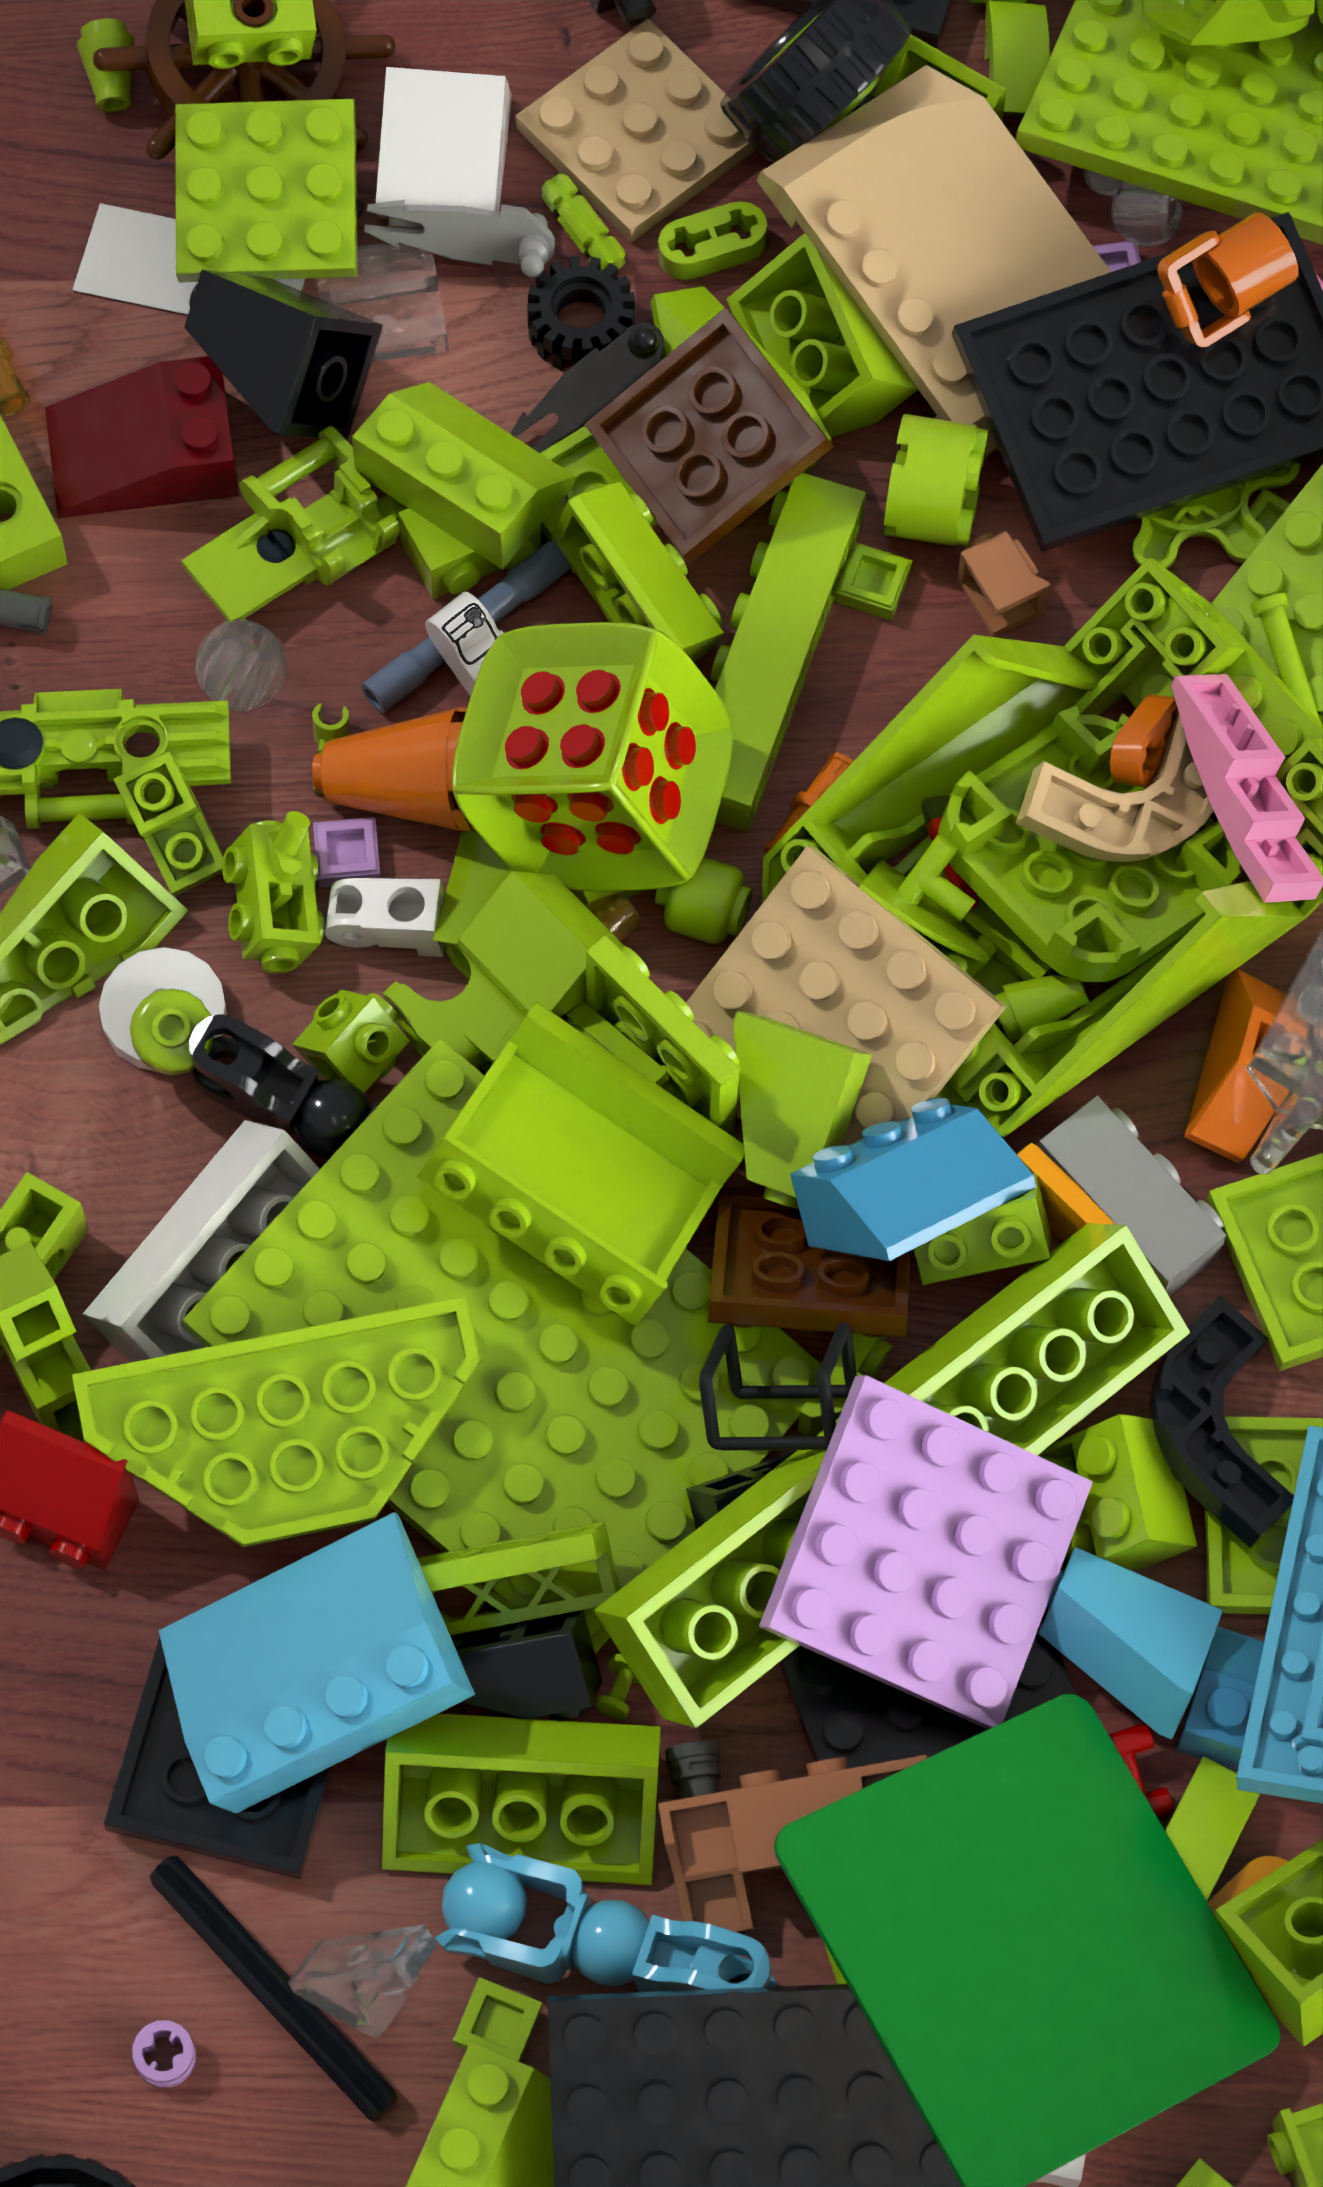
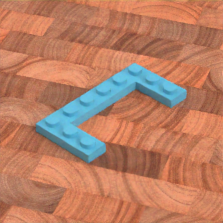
M1308 1426L1237 1772V1789L1323 1804V1728H1320L1323 1715V1428Z

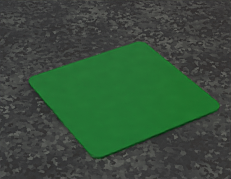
M1064 1694L799 1818L785 1825L775 1837L774 1852L780 1866L962 2187H1025L1266 2057L1279 2044L1280 2028L1276 2018L1094 1709L1085 1699L1077 1695Z

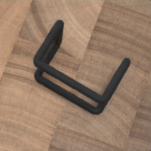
M846 1322L838 1324L819 1368L817 1385L743 1386L735 1329L730 1324L723 1325L699 1375V1387L708 1444L720 1451L826 1450L836 1427L833 1398H847L854 1378L857 1376L850 1325ZM724 1352L730 1390L734 1396L740 1399L819 1398L824 1436L720 1437L712 1379ZM841 1353L845 1385H831V1375Z

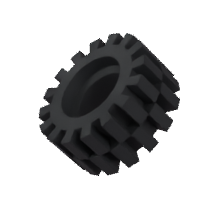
M570 256L569 268L566 269L563 268L560 260L551 263L550 276L543 271L536 277V287L530 286L528 292L527 319L532 346L537 344V354L544 361L552 354L553 367L559 370H563L566 361L572 362L573 367L595 347L599 351L603 350L626 329L635 324L634 292L630 293V282L627 277L623 276L618 279V268L609 263L604 271H601V259L590 256L588 266H580V256ZM585 301L601 307L605 315L602 321L595 326L574 328L562 323L558 313L563 306L569 303Z

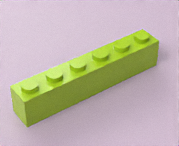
M801 473L792 481L789 492L780 490L775 497L769 517V525L775 527L770 543L760 541L757 545L749 574L751 577L756 578L750 595L742 592L739 594L730 623V628L737 629L731 647L721 644L711 672V680L717 681L715 691L729 714L732 726L731 760L715 820L716 823L745 832H750L834 603L836 589L864 519L865 491Z

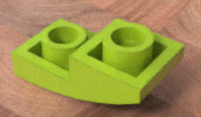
M988 1L986 3L984 61L989 62V79L1007 89L1003 116L1023 118L1050 58L1046 5Z
M170 751L113 779L139 834L145 838L173 896L176 897L222 874L224 853Z
M1203 1756L1165 1831L1207 1901L1260 1793L1238 1790L1236 1772Z

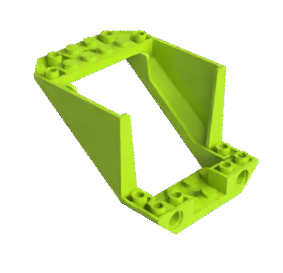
M1148 558L1065 646L973 634L763 857L762 904L807 845L818 849L857 883L861 884L881 859L885 862L928 833L921 807L922 802L926 798L951 795L956 783L969 770L976 776L1050 728L1058 712L1077 705L1079 714L1099 715L1125 696L1137 709L1143 699L1149 694L1174 697L1171 687L1175 676L1227 674L1284 754L1285 759L1276 777L1305 817L1296 839L1323 876V725L1291 692L1281 678L1216 606L1157 561ZM1251 881L1202 891L1195 901L1206 915L1187 934L1067 1019L1031 1028L1014 1046L994 1023L935 1098H946L951 1105L978 1108L1000 1136L1006 1137L1306 919L1323 902V886L1316 899L1267 903L1263 902Z

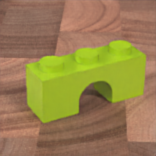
M29 1241L0 1255V1340L38 1422L84 1442L71 1374L91 1371V1368L73 1336L76 1330L59 1290Z

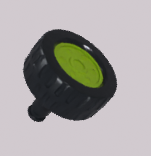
M816 0L753 61L731 86L721 100L720 107L722 113L763 157L775 163L810 141L819 132L822 133L876 98L871 91L880 80L879 74L894 59L910 37L912 32L910 22L891 0Z

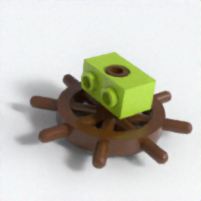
M156 0L147 25L145 46L100 48L93 55V64L98 70L103 72L147 71V76L156 98L170 115L146 143L148 156L155 160H161L176 146L175 104L216 103L231 85L238 87L240 102H264L262 81L288 101L336 99L346 60L388 58L395 52L396 43L391 36L386 34L345 36L339 15L330 0ZM181 18L188 24L190 43L170 44L172 31ZM320 61L319 72L310 87L282 67L297 62ZM215 67L194 91L188 86L177 68ZM356 123V150L366 145L368 135L365 129Z

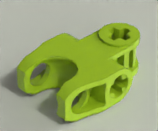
M446 943L444 951L450 957L451 963L469 981L462 993L449 1000H427L404 983L400 984L395 981L382 993L383 999L398 1014V1019L395 1023L412 1042L420 1058L441 1038L477 1070H481L486 1074L525 1015L457 945Z

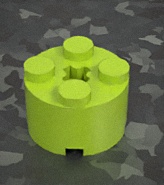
M903 414L896 443L901 444V450L897 451L895 463L892 464L884 526H886L884 535L954 547L957 545L968 546L972 524L975 521L981 487L978 483L981 466L984 464L989 430L979 429L977 425Z

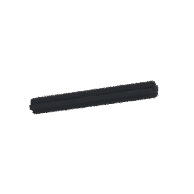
M172 1855L162 1861L150 1875L154 1888L369 2120L376 2121L384 2116L397 2101L396 2091L178 1856Z

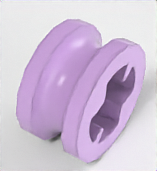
M159 2020L146 2025L137 2034L132 2045V2058L139 2075L148 2084L158 2088H171L183 2083L191 2075L196 2063V2050L189 2033L180 2024L170 2020ZM163 2037H169L172 2047H175L178 2043L183 2046V2053L173 2057V2068L167 2071H159L160 2069L156 2061H153L149 2066L145 2063V2055L156 2051L155 2040Z

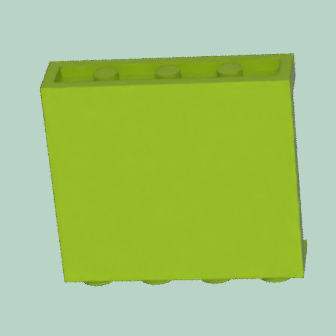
M535 1002L417 1177L636 1327L666 1289L668 1276L721 1187L741 1163L745 1154L743 1143L550 1010Z

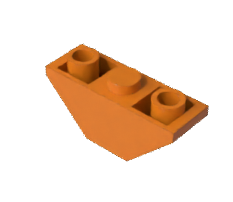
M1235 969L1228 975L1184 1138L1236 1163L1246 1158L1293 1086L1307 1032L1287 993L1239 969Z

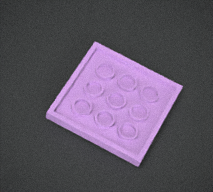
M867 1375L855 1376L759 1627L987 1730L1003 1723L1093 1481Z

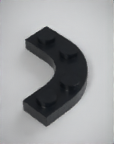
M1220 1296L1188 1327L1190 1333L1169 1349L1161 1361L1154 1377L1151 1391V1414L1160 1449L1174 1477L1183 1484L1187 1491L1249 1548H1252L1291 1507L1294 1495L1244 1451L1231 1435L1223 1414V1395L1227 1384L1261 1351L1269 1338Z

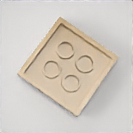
M649 18L515 115L516 129L560 173L569 176L578 188V191L630 243L634 242L756 150L722 113L720 103L725 93Z

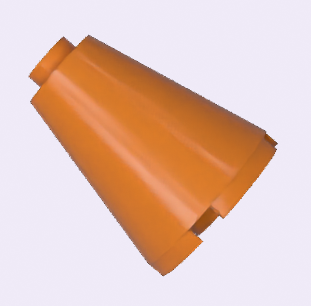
M457 707L327 741L324 744L322 753H316L313 758L312 779L315 789L323 791L328 803L460 832L476 831L460 810L452 790L454 754L467 707Z

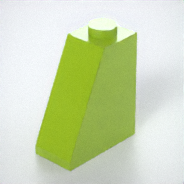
M737 1011L733 1022L735 1051L739 1059L738 1067H740L739 1097L746 1177L749 1181L766 1186L763 1194L764 1198L784 1206L799 1209L790 1173L813 1163L812 1157L818 1151L843 1144L873 1054L757 1013Z

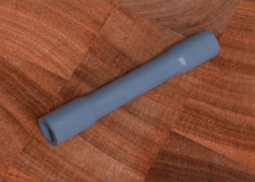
M549 540L508 571L502 581L479 597L478 600L487 609L496 624L519 605L531 601L569 572L571 565L556 543ZM428 636L413 649L401 653L361 684L362 692L369 703L378 712L384 714L422 685L427 677L446 661Z

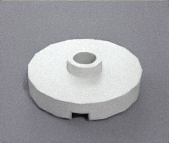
M166 947L140 951L118 964L104 983L99 1002L103 1032L116 1054L137 1068L152 1070L142 1063L133 1049L130 1034L131 1020L134 1011L141 1001L155 991L170 988L188 991L204 1003L211 1016L216 1014L227 1016L220 980L206 962L188 951ZM222 1034L214 1035V1038L220 1037Z

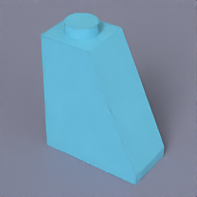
M1074 1547L1065 1571H1059L1046 1606L1049 1609L1038 1634L1159 1735L1172 1740L1194 1693L1223 1610Z

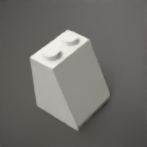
M386 67L376 203L405 200L404 205L465 206L499 212L512 94L506 76ZM377 214L380 219L389 220L388 227L424 228L423 225Z

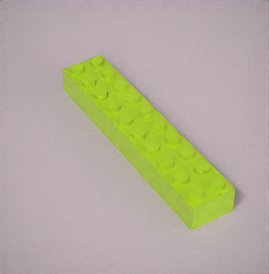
M1087 1223L1051 1251L1050 1259L1037 1262L885 1381L884 1384L1038 1455L1186 1337L1190 1331L1128 1227L1117 1224ZM824 1431L820 1432L817 1436H824ZM827 1449L797 1450L593 1610L663 1719L693 1728L699 1727L800 1646L760 1628L759 1624Z

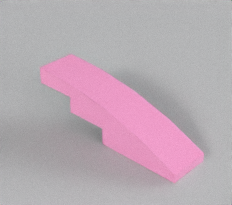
M1227 674L1175 676L1171 687L1187 744L1208 800L1235 856L1264 903L1316 899L1323 886V876L1296 839L1305 817L1276 777L1285 759L1284 754Z

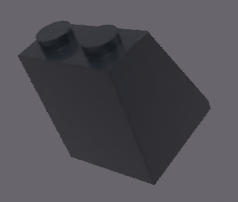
M202 269L198 283L193 288L190 296V310L184 328L271 431L283 435L318 437L320 431L328 426H332L348 440L383 325L271 278Z

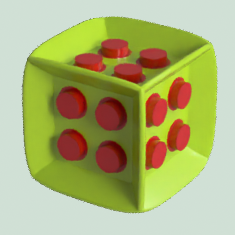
M621 622L548 624L514 629L496 638L489 648L478 672L454 754L452 768L453 794L460 810L469 823L513 871L554 874L569 890L626 891L676 886L691 879L706 852L731 760V721L722 700L689 656L669 636L656 629Z

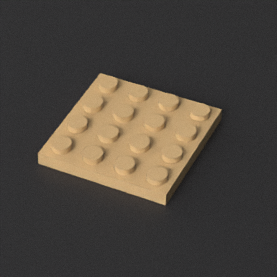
M807 845L694 991L686 1004L693 1012V1022L709 1038L714 1034L720 1036L730 1045L735 1053L733 1022L737 1011L757 1013L873 1054L842 1144L848 1146L862 1139V1132L866 1128L878 1123L898 1122L902 1119L912 1118L911 1108L914 1105L934 1099L1007 1006L912 927L859 888V883L815 847ZM738 1086L737 1117L741 1120L740 1097Z

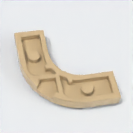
M1178 713L1161 766L1148 788L1143 791L1123 794L1109 791L1090 784L1044 761L1033 769L1016 824L1087 857L1113 862H1132L1145 860L1172 849L1193 835L1207 821L1214 810L1208 800L1188 747Z

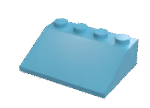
M395 1512L158 1630L184 1741L208 1801L212 1805L236 1814L475 1695L401 1519Z

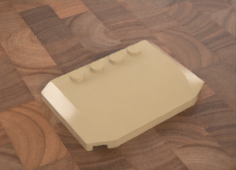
M928 65L923 66L807 143L761 171L756 180L792 229L796 225H800L937 414L935 419L977 425L979 429L989 430L985 458L999 449L952 337L954 325L1111 272L987 100Z

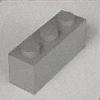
M1097 1095L1039 1141L1038 1147L1115 1224L1128 1227L1170 1297L1219 1258L1226 1238V1234L1223 1232L1224 1225L1219 1215L1208 1203L1203 1200L1196 1202L1180 1185L1181 1179L1177 1170L1167 1158L1159 1153L1153 1156L1137 1139L1138 1132L1130 1118L1119 1108L1114 1107L1110 1109Z

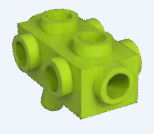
M297 811L288 812L283 823L267 820L250 824L233 844L226 849L223 857V878L226 883L235 884L237 903L232 906L229 913V936L234 941H241L243 959L261 961L262 969L268 973H286L295 970L321 944L324 935V917L322 912L317 910L315 884L318 877V861L310 849L308 831L310 820L306 815Z

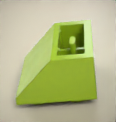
M1118 1414L1051 1444L1037 1455L1093 1481L1060 1570L1065 1571L1074 1547L1130 1571L1148 1568L1197 1547L1184 1486L1174 1477L1160 1449L1152 1419Z

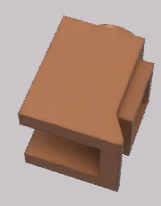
M1007 531L998 535L987 533L974 539L961 552L957 582L991 637H997L1046 614L1051 584L1039 577L1038 569L1019 539L1013 541Z

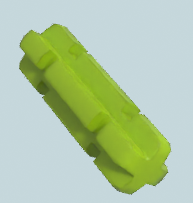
M561 173L547 180L541 187L542 200L552 213L560 215L557 220L580 251L585 255L589 254L592 257L600 258L601 271H604L609 263L620 270L625 264V250L615 237L606 235L609 229L585 197L576 195L578 188L569 176Z

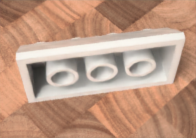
M244 1120L84 1311L83 1315L131 1362L206 1348L181 1326L182 1320L320 1168L285 1130Z

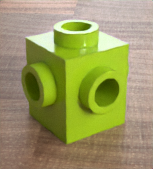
M340 989L337 994L328 997L317 1007L313 1016L314 1020L292 1045L311 1067L319 1070L322 1080L340 1079L351 1082L365 1093L375 1081L380 1080L392 1070L396 1063V1056L410 1040L395 1023L398 1019V1014L382 997L375 993H369L366 996Z

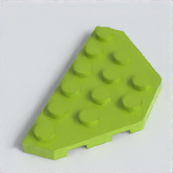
M467 1296L71 1375L85 1443L115 1462L122 1459L128 1460L125 1466L126 1471L240 1546L248 1547L375 1521L478 1366L480 1358Z

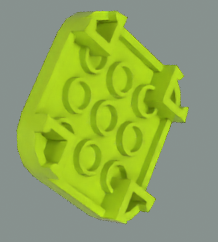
M1076 705L1058 712L1050 728L975 776L969 770L956 783L942 814L938 834L952 841L958 848V851L949 862L954 871L1040 960L1059 974L1082 982H1109L1128 974L1190 931L1206 915L1195 899L1202 891L1234 885L1241 873L1239 870L1240 862L1235 856L1219 821L1214 822L1210 817L1193 835L1172 849L1145 860L1132 862H1113L1087 857L1016 824L1033 769L1044 761L1090 784L1109 791L1123 794L1143 791L1148 788L1116 783L1111 775L1110 756L1114 739L1129 717L1122 714L1119 721L1116 722L1094 714H1079V709Z

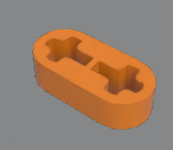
M1149 694L1120 729L1114 739L1110 756V771L1116 783L1140 787L1150 786L1161 766L1176 715L1179 713L1174 697Z

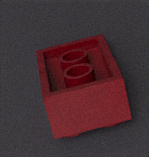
M209 356L158 362L45 407L58 518L239 496L223 373Z

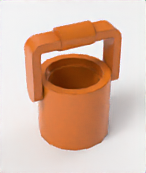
M1254 212L1219 235L1216 231H1208L1164 257L1159 262L1157 271L1165 290L1162 295L1175 326L1181 328L1188 342L1199 347H1208L1251 319L1249 312L1251 308L1294 282L1298 277V264L1295 254L1280 228L1268 216L1261 212ZM1191 261L1204 292L1211 302L1225 314V316L1202 330L1197 321L1198 315L1187 288L1181 283L1177 273L1179 268Z

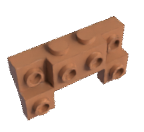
M921 1755L848 1769L846 1757L821 1760L806 1764L808 1772L806 1777L782 1781L780 1769L755 1772L739 1776L741 1788L658 1803L664 1843L674 1876L683 1921L708 1923L734 1932L756 1929L747 1875L782 1868L774 1852V1841L778 1832L785 1825L923 1761L930 1756Z

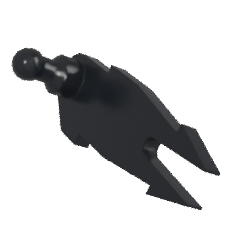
M640 322L626 329L603 350L599 351L595 347L564 373L528 416L525 412L521 414L510 434L517 437L548 414H556L558 422L532 447L541 453L551 447V444L584 425L660 362L664 348V337L661 331L653 324Z

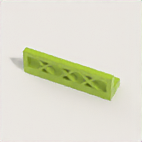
M605 1521L417 1558L433 1595L438 1590L464 1586L478 1596L466 1616L451 1618L440 1611L450 1635L596 1608L620 1590ZM595 1560L602 1590L579 1594L556 1579L563 1566ZM551 1569L549 1573L544 1570ZM526 1573L542 1584L529 1604L514 1606L492 1591L500 1578ZM549 1589L561 1596V1598L542 1601ZM485 1601L498 1609L478 1613Z

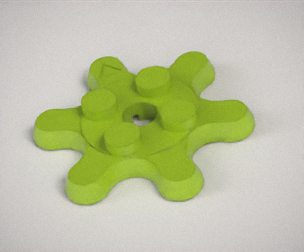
M1300 463L1140 518L1141 529L1134 539L1132 547L1134 560L1141 566L1148 558H1152L1167 569L1176 560L1178 549L1184 540L1204 537L1217 542L1235 562L1244 563L1267 534L1264 527L1249 512V497L1257 490H1263L1264 488L1278 489L1288 485L1296 478L1300 469Z

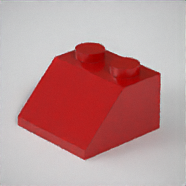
M6 1410L0 1423V1536L18 1544H24L28 1537L49 1546L48 1552L52 1557L76 1569H84L86 1564L89 1563L106 1570L139 1503L132 1474L125 1469L128 1460L122 1459L115 1462L83 1441Z

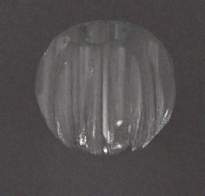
M246 619L225 621L214 626L198 646L195 672L201 690L211 697L213 701L228 700L230 709L244 712L250 709H258L268 704L284 685L287 674L285 647L282 641L269 629L258 623Z

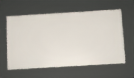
M100 203L72 291L188 315L190 296L198 282H178L176 276V219ZM274 279L302 291L305 279Z

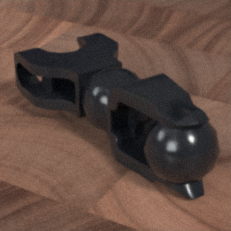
M222 1014L209 1016L199 1022L192 1031L189 1051L195 1066L192 1071L198 1089L207 1097L244 1117L285 1130L290 1136L294 1131L300 1143L314 1155L330 1159L380 1104L376 1102L372 1107L367 1095L351 1082L340 1079L320 1080L319 1070L293 1056L287 1049L269 1036L231 1016ZM225 1034L232 1037L220 1036L213 1038L211 1051L207 1055L205 1050L206 1042L214 1035ZM229 1057L234 1059L231 1064L225 1065L216 1061V1059Z

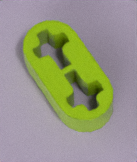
M739 201L674 220L667 224L660 232L658 239L659 265L672 278L690 280L749 262L757 258L765 248L767 241L766 216L754 204ZM740 225L744 232L750 231V237L741 239L737 232H731V227ZM685 242L688 249H694V255L685 257L681 250H675V244Z

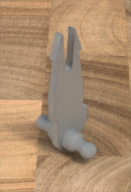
M405 200L368 204L367 206L368 212L424 226L422 229L365 225L364 232L397 248L399 242L455 260L492 265L493 260L520 264L522 272L530 278L537 277L543 272L544 264L552 258L555 251V238L547 228L548 222L546 218L540 213L531 214L526 208L501 204L500 212L465 206L404 205Z

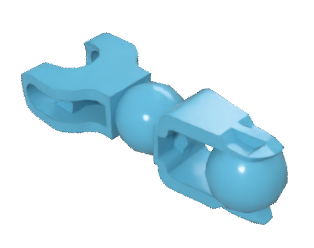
M483 1843L466 1846L472 1863L456 1870L443 1890L441 1910L444 1922L449 1929L434 1937V1939L446 1952L486 1959L490 1965L542 1983L551 1984L560 1981L567 1970L573 1971L576 1966L583 1976L597 1984L622 1986L635 1981L640 1992L777 1987L775 1979L771 1974L768 1953L763 1945L752 1937L702 1922L674 1921L653 1914L649 1920L641 1909L623 1900H603L592 1904L581 1877L571 1868L518 1854L512 1857ZM524 1886L566 1900L568 1904L565 1913L557 1918L554 1923L556 1937L549 1942L547 1948L538 1949L506 1940L514 1935L525 1918L527 1896ZM734 1978L745 1980L738 1984L730 1983Z

